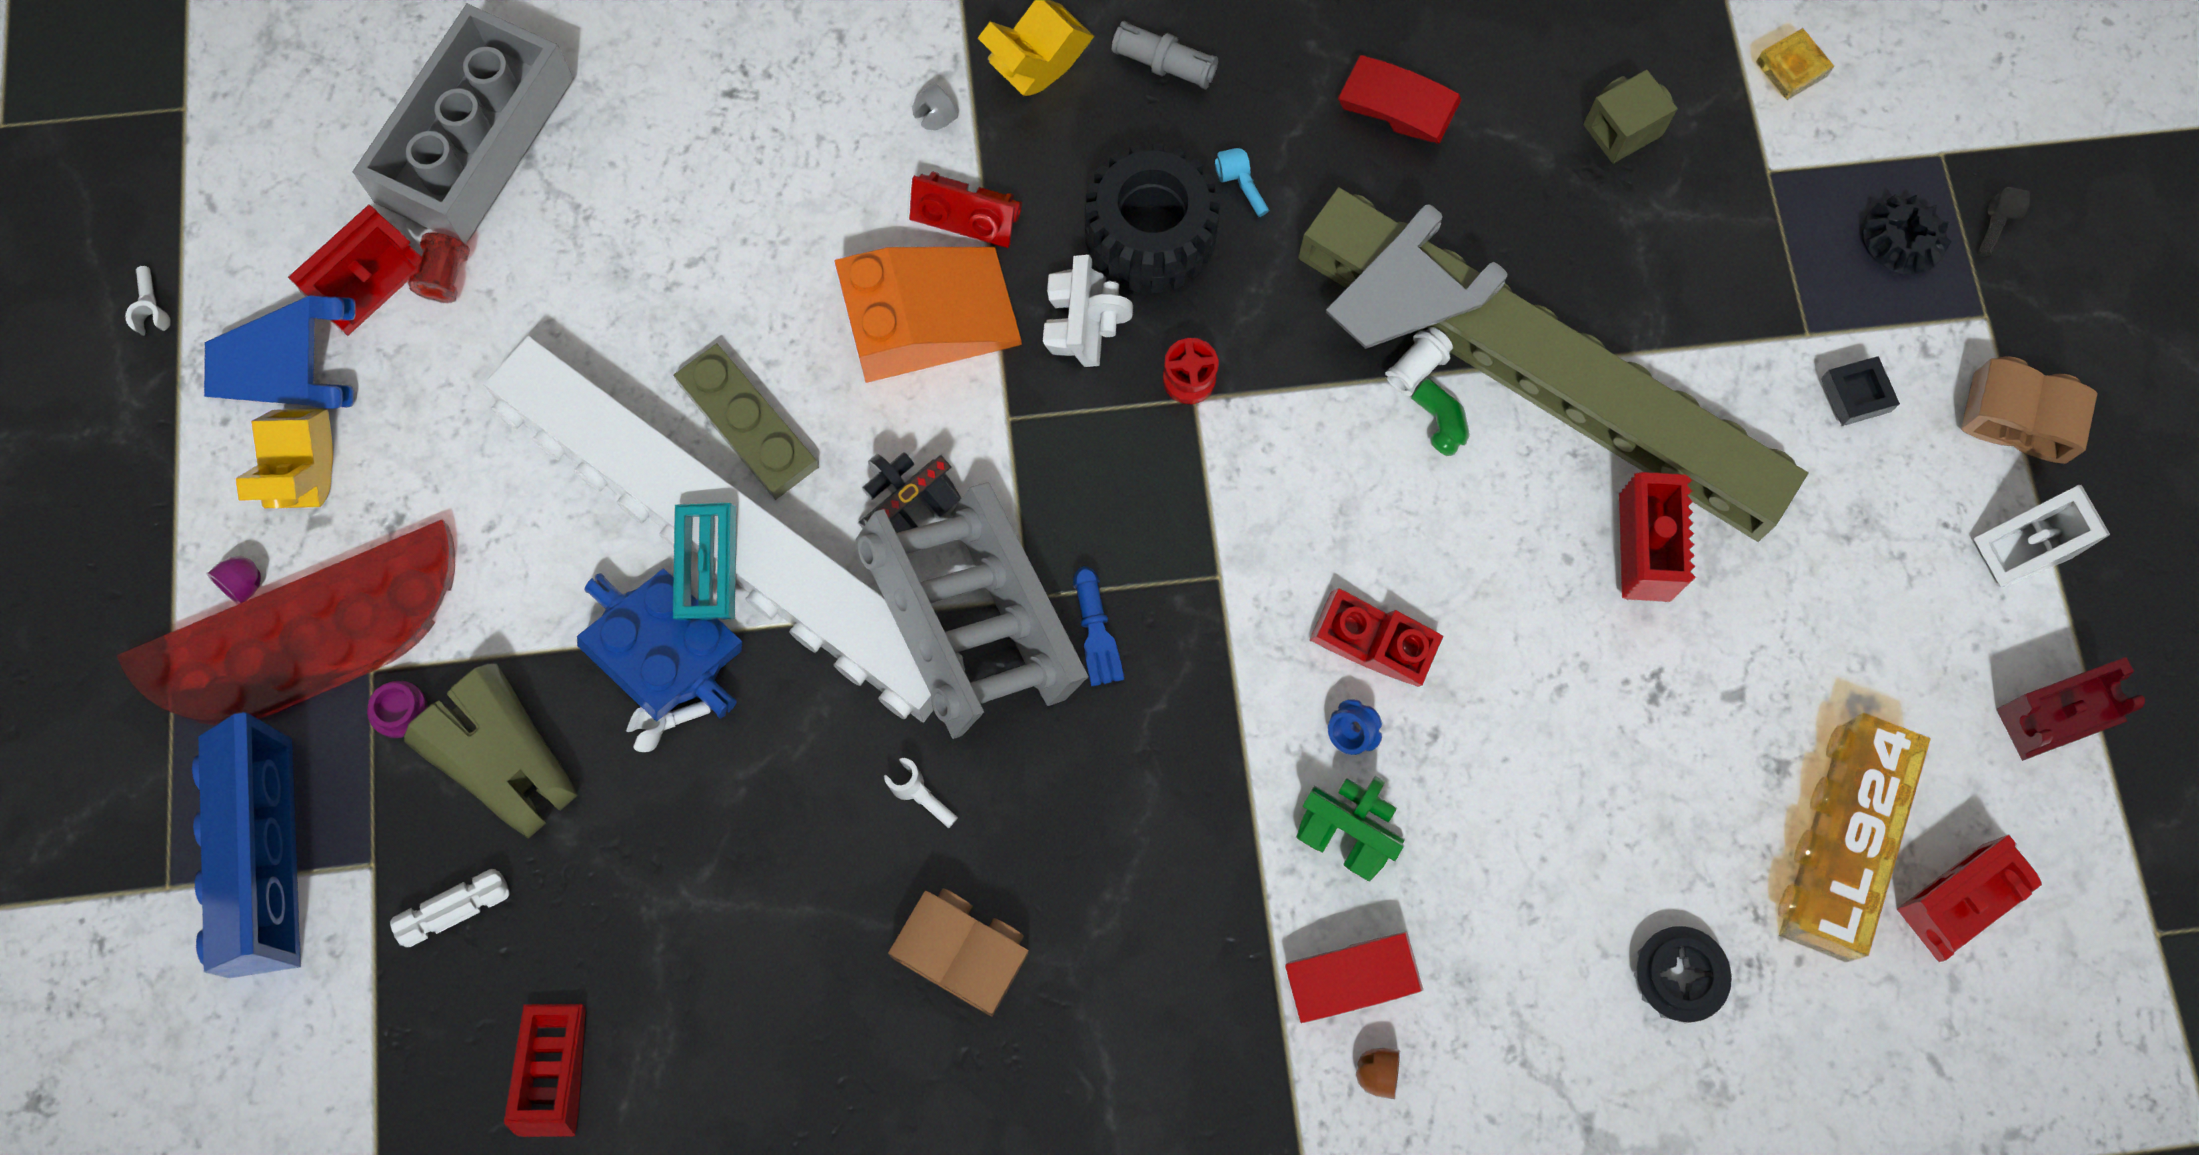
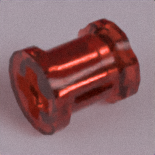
M425 233L420 241V247L424 251L417 274H413L409 278V289L416 295L428 300L452 303L456 301L458 294L457 288L454 285L460 264L468 260L470 249L465 243L454 237L440 233Z

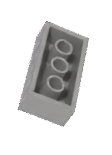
M466 3L352 171L373 202L465 245L573 80L559 45Z

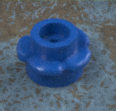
M1348 699L1341 702L1338 706L1339 710L1331 714L1328 724V735L1333 745L1341 752L1349 755H1357L1365 750L1372 751L1378 747L1382 740V733L1379 732V729L1382 727V720L1377 711L1371 706L1362 705L1356 699ZM1354 722H1357L1361 726V730L1356 727Z

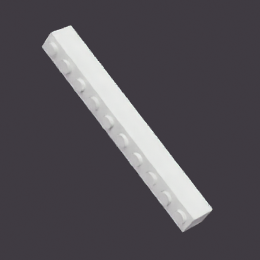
M527 336L483 384L496 401L491 409L502 420L515 429H518L522 424L526 425L536 433L532 438L533 441L554 459L559 460L563 455H566L577 463L578 466L574 471L586 483L599 492L605 486L609 487L621 496L616 502L631 517L640 523H643L649 517L663 529L659 535L673 548L675 505L734 504L736 506L735 582L749 592V595L745 598L746 601L768 619L772 620L778 614L792 624L793 627L789 631L790 634L812 652L816 653L822 647L836 657L837 661L833 664L834 667L856 685L861 686L867 680L883 692L878 697L879 701L900 718L906 719L911 713L924 723L933 712L931 694L882 596L542 345ZM714 516L713 578L717 580L718 516ZM692 517V550L698 554L700 517ZM955 653L965 671L962 655Z

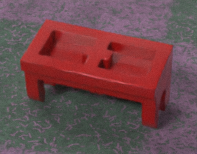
M368 204L288 278L304 297L314 295L353 298L355 300V318L353 320H330L343 333L349 336L427 263L409 246L410 241L382 217L376 209Z
M2010 835L1982 844L1897 908L1898 912L1938 962L1949 959L1954 955V952L2017 904L2029 898L2032 892L2042 885L2040 877L2015 847L2016 842Z

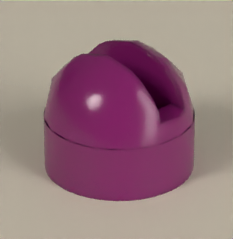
M230 556L219 562L207 573L210 580L227 597L240 606L255 594L261 581L260 572L254 562L243 556Z

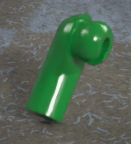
M1427 378L1419 386L1411 399L1436 418L1439 429L1431 436V445L1443 455L1452 456L1457 452L1460 445H1466L1470 436L1466 413L1462 404Z

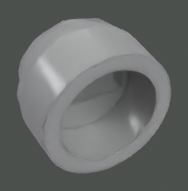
M932 83L921 91L914 100L912 106L913 116L918 119L926 115L921 123V126L925 129L938 130L946 127L958 118L957 110L952 101L936 83Z

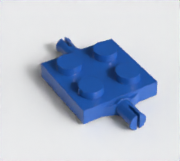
M663 568L639 588L626 594H622L602 573L595 575V581L591 578L584 590L606 610L602 617L577 635V646L656 722L679 703L691 700L697 696L719 718L726 716V710L729 713L734 708L737 700L729 695L715 679L720 669L741 652L742 641L718 618H713V620L691 619L684 621L673 619L674 577ZM691 594V606H698V600Z

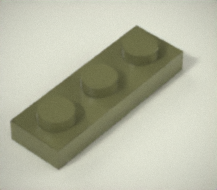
M717 343L674 374L678 385L775 500L819 468L813 455Z

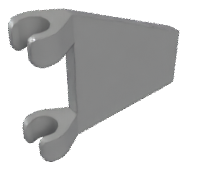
M1428 204L1415 215L1400 235L1326 309V313L1367 349L1481 308L1503 288L1508 275L1507 272L1500 265L1492 262L1467 289L1462 287L1420 249L1422 245L1438 232L1443 217L1436 208Z

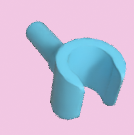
M1233 148L1218 152L1215 168L1220 182L1223 183L1237 179L1240 189L1243 190L1257 216L1261 217L1268 213L1269 208L1255 187L1250 175V162L1246 151L1240 148Z

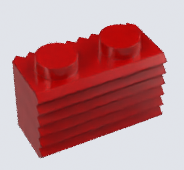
M1649 472L1635 473L1634 477H1631V481H1628V485H1625V488L1619 493L1622 598L1626 600L1671 602L1696 578L1690 572L1695 567L1690 561L1695 556L1690 551L1695 544L1690 540L1694 535L1689 529L1693 524L1689 519L1693 513L1689 505L1693 501L1688 497L1692 492L1688 487L1692 479L1687 475Z

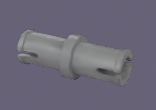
M1125 20L1117 28L1111 48L1113 53L1121 54L1149 65L1152 72L1157 75L1164 76L1166 73L1197 84L1203 89L1209 87V82H1212L1218 66V57L1210 56L1178 43V38L1174 35L1166 33L1162 37L1131 25Z

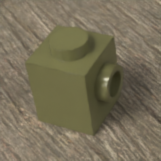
M1645 70L1629 80L1622 76L1605 87L1600 96L1596 97L1583 125L1614 164L1662 137L1678 108L1674 105L1672 96L1667 88L1658 84L1650 72Z

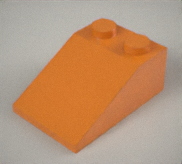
M886 247L834 260L866 383L1022 345L995 247Z

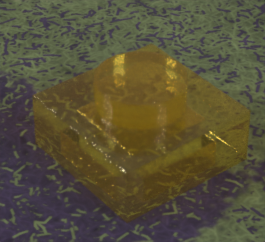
M1804 28L1763 50L1756 61L1786 100L1825 79L1834 68L1833 63Z

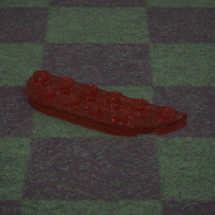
M443 519L118 654L119 663L130 682L148 700L173 714L196 720L199 723L217 725L233 714L244 712L257 719L274 714L395 661L423 639L436 623L432 619L438 611L446 591H451L454 581L455 548L450 527Z

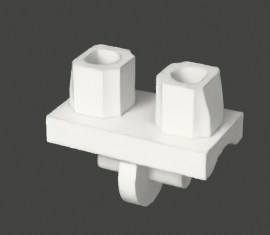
M1090 255L1074 256L1073 269L1049 274L1047 287L1049 301L1055 308L1069 307V316L1065 319L1047 320L1044 323L1043 343L1053 355H1075L1084 367L1100 365L1102 336H1115L1116 324L1125 323L1133 316L1132 302L1127 298L1119 296L1118 283L1106 282L1104 274L1096 272L1091 268L1092 258Z

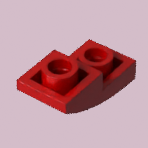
M1363 55L1359 56L1338 98L1344 110L1388 121L1396 133L1440 144L1462 100L1458 93L1431 79L1396 65Z
M1340 588L1331 591L1310 637V641L1348 660L1417 687L1423 685L1443 639V635L1397 610L1385 613Z
M1407 931L1351 944L1347 948L1293 960L1285 964L1300 1023L1358 1010L1423 991Z

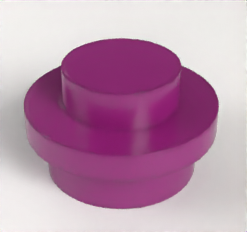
M392 681L380 686L371 695L367 715L372 727L380 734L389 738H403L408 724L428 708V704L423 692L412 683Z

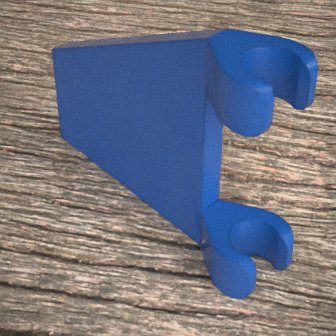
M309 295L206 341L204 397L306 405L328 409L353 406L354 391L350 385L314 383L315 318L353 320L355 318V300L345 297Z

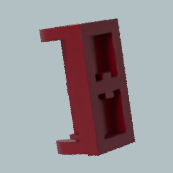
M2124 657L2024 694L1997 708L1996 710L2021 760L2024 761L2127 722L2126 715L2140 710L2145 703L2144 696L2136 695L2128 698L2121 688V681L2128 679L2134 672L2128 658Z

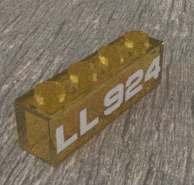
M1864 712L1847 723L1838 725L1834 729L1826 748V756L1832 758L1827 776L1822 777L1817 783L1810 801V808L1816 810L1811 830H1806L1802 834L1795 850L1794 861L1800 864L1795 883L1788 885L1779 903L1778 916L1784 918L1779 936L1843 962H1850L1869 956L1931 738Z

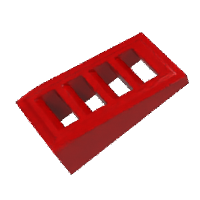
M583 1004L523 1005L504 1124L515 1135L521 1137L575 1136L579 1112L586 1008ZM538 1028H566L565 1037H537ZM536 1053H562L561 1061H535ZM534 1079H558L557 1087H533ZM532 1104H555L554 1110H531Z

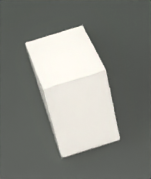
M2077 485L1973 539L2000 587H2004L2071 560L2108 537L2110 533L2082 485Z

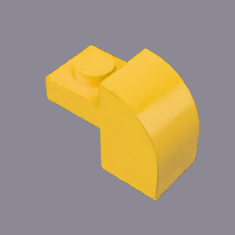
M1035 0L1014 29L990 21L978 39L992 52L988 57L989 63L1022 95L1030 96L1043 91L1067 72L1095 36L1060 3L1052 0Z
M328 408L271 410L252 420L257 466L235 478L239 501L261 500V505L264 509L321 507L330 491L333 464V444Z

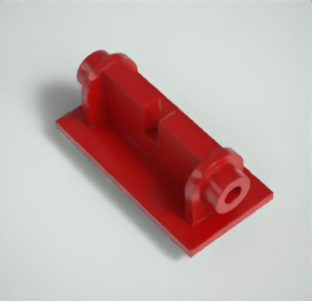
M934 171L930 175L920 174L919 177L913 176L909 220L1005 248L1010 247L1013 222L1017 223L1022 209V202L1014 200V194H1002L978 187L976 193L968 191L969 184L939 176V173Z

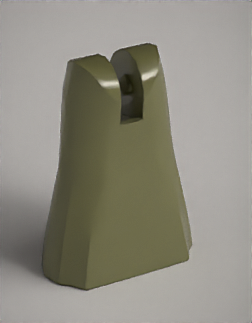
M486 664L471 670L447 692V695L457 705L455 709L452 710L440 700L431 704L408 724L404 734V742L425 760L474 795L510 827L529 839L547 823L537 811L530 797L526 798L524 796V793L529 788L535 785L538 788L536 791L548 799L560 811L576 798L578 794L565 770L537 731L497 664Z

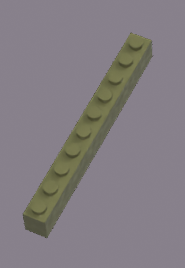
M1338 187L1305 232L1298 259L1347 289L1400 235L1408 224L1395 222L1377 211L1374 205L1365 197L1356 194L1351 195ZM1428 241L1420 247L1424 253L1465 289L1480 274L1468 266L1460 255L1451 250L1440 249ZM1506 283L1481 308L1416 331H1426L1429 327L1437 328L1450 339L1453 345L1450 353L1641 471L1687 475L1692 479L1688 484V487L1692 490L1688 497L1693 503L1757 542L1778 524L1809 472L1797 466L1795 461L1785 452L1767 448L1749 437L1747 432L1737 423L1726 419L1721 420L1700 407L1697 400L1691 395L1670 389L1652 378L1650 372L1643 366L1634 362H1626L1606 350L1597 338L1589 334L1578 333L1560 322L1557 316L1549 309L1540 305H1532L1512 293V290Z

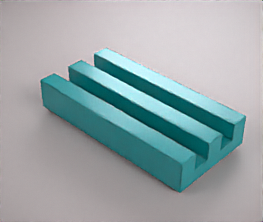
M732 503L675 505L673 619L679 621L691 619L713 620V618L735 619L736 506ZM714 516H718L717 606H713ZM692 517H700L698 606H691Z

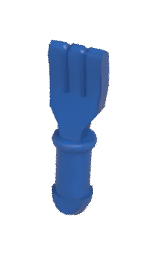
M1082 566L1074 574L1073 587L1077 590L1083 618L1081 626L1088 627V637L1084 644V655L1091 686H1096L1101 683H1111L1113 680L1115 682L1124 680L1115 639L1104 627V623L1108 622V616L1104 614L1098 586L1100 582L1099 577L1092 568Z

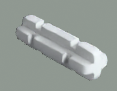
M489 869L473 877V883L470 885H466L463 882L420 903V910L413 911L410 908L394 916L390 921L394 937L400 945L411 947L427 939L428 932L435 931L438 934L480 913V906L487 905L490 908L506 900L509 896V889L504 877L496 869Z

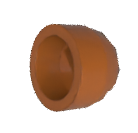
M1374 1048L1361 1055L1357 1063L1356 1078L1366 1093L1376 1097L1395 1099L1400 1050Z

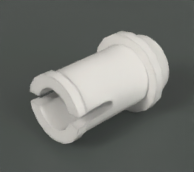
M1429 327L1426 331H1418L1413 336L1414 344L1393 367L1386 371L1387 380L1400 393L1411 396L1437 365H1445L1450 360L1449 352L1453 349V345L1450 339L1437 328Z

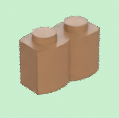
M2016 357L1991 358L1973 374L1961 430L1986 442L2013 446L2027 455L2050 462L2066 464L2086 451L2097 392L2089 386L2082 384L2078 378L2072 375H2044L2028 366L2024 360Z
M942 888L938 897L925 890L888 952L889 956L961 1000L993 1017L1028 956V950L1019 945L1024 935L996 918H993L989 927L968 915L973 906L963 898Z

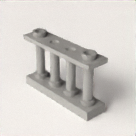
M989 482L970 487L951 512L952 518L896 533L883 509L872 514L856 538L861 562L867 569L871 570L928 687L933 710L936 716L945 722L952 739L963 736L984 713L981 706L982 703L1034 686L1039 690L1046 705L1050 706L1065 701L1089 677ZM959 539L966 544L976 564L975 567L923 582L919 581L907 556L908 553ZM985 588L990 592L1001 615L947 632L944 631L931 605L933 602ZM1005 637L1013 639L1026 665L970 683L955 653Z

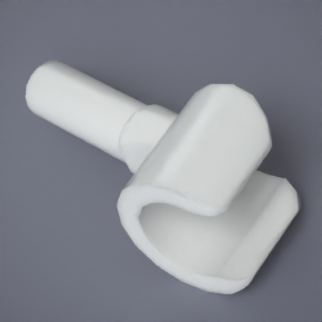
M140 266L136 268L139 297L138 301L128 307L126 322L133 330L144 336L146 334L144 321L149 315L153 314L155 326L162 331L169 328L171 319L164 310L156 306L151 269L147 266Z
M701 701L669 711L656 722L640 707L631 716L626 731L646 730L637 736L633 747L639 752H649L657 747L664 730L709 714L710 708Z
M900 758L901 764L912 773V778L904 785H896L887 775H884L885 783L897 798L901 800L914 799L919 805L922 804L946 827L950 828L958 817L924 786L923 776L914 762L907 758Z

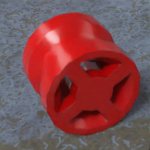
M1185 338L1178 340L1169 348L1165 355L1163 385L1165 391L1173 400L1182 404H1196L1203 402L1211 395L1215 388L1219 363L1218 356L1213 347L1199 338ZM1182 372L1189 376V381L1181 374Z

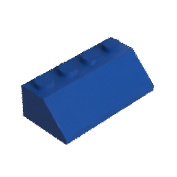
M247 712L233 714L198 736L199 755L194 757L192 763L193 779L197 788L200 789V812L195 815L193 822L194 836L201 847V870L197 872L195 877V893L198 902L202 905L203 929L198 932L196 938V951L199 961L204 965L205 973L225 978L301 967L292 738Z

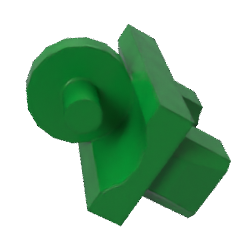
M1374 776L1367 789L1346 778L1338 793L1356 803L1355 809L1314 785L1302 806L1307 811L1302 818L1296 836L1298 840L1322 853L1337 828L1358 839L1343 865L1369 882L1385 866L1388 859L1396 861L1404 848L1403 842L1405 841L1401 836L1366 816L1368 812H1371L1389 823L1397 809L1378 797L1385 781L1377 776Z

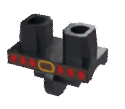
M905 452L891 463L879 454L874 455L868 460V464L876 476L867 482L862 489L871 500L876 498L886 488L892 494L862 518L858 524L863 529L875 511L884 509L896 533L917 528V524L903 509L916 497L923 502L935 518H939L962 499L953 482L945 474L952 467L942 455H939L908 481L904 482L901 476L914 466V462Z

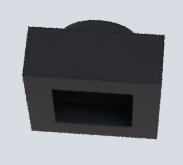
M1879 356L1830 369L1821 378L1841 426L1891 413L1900 405Z

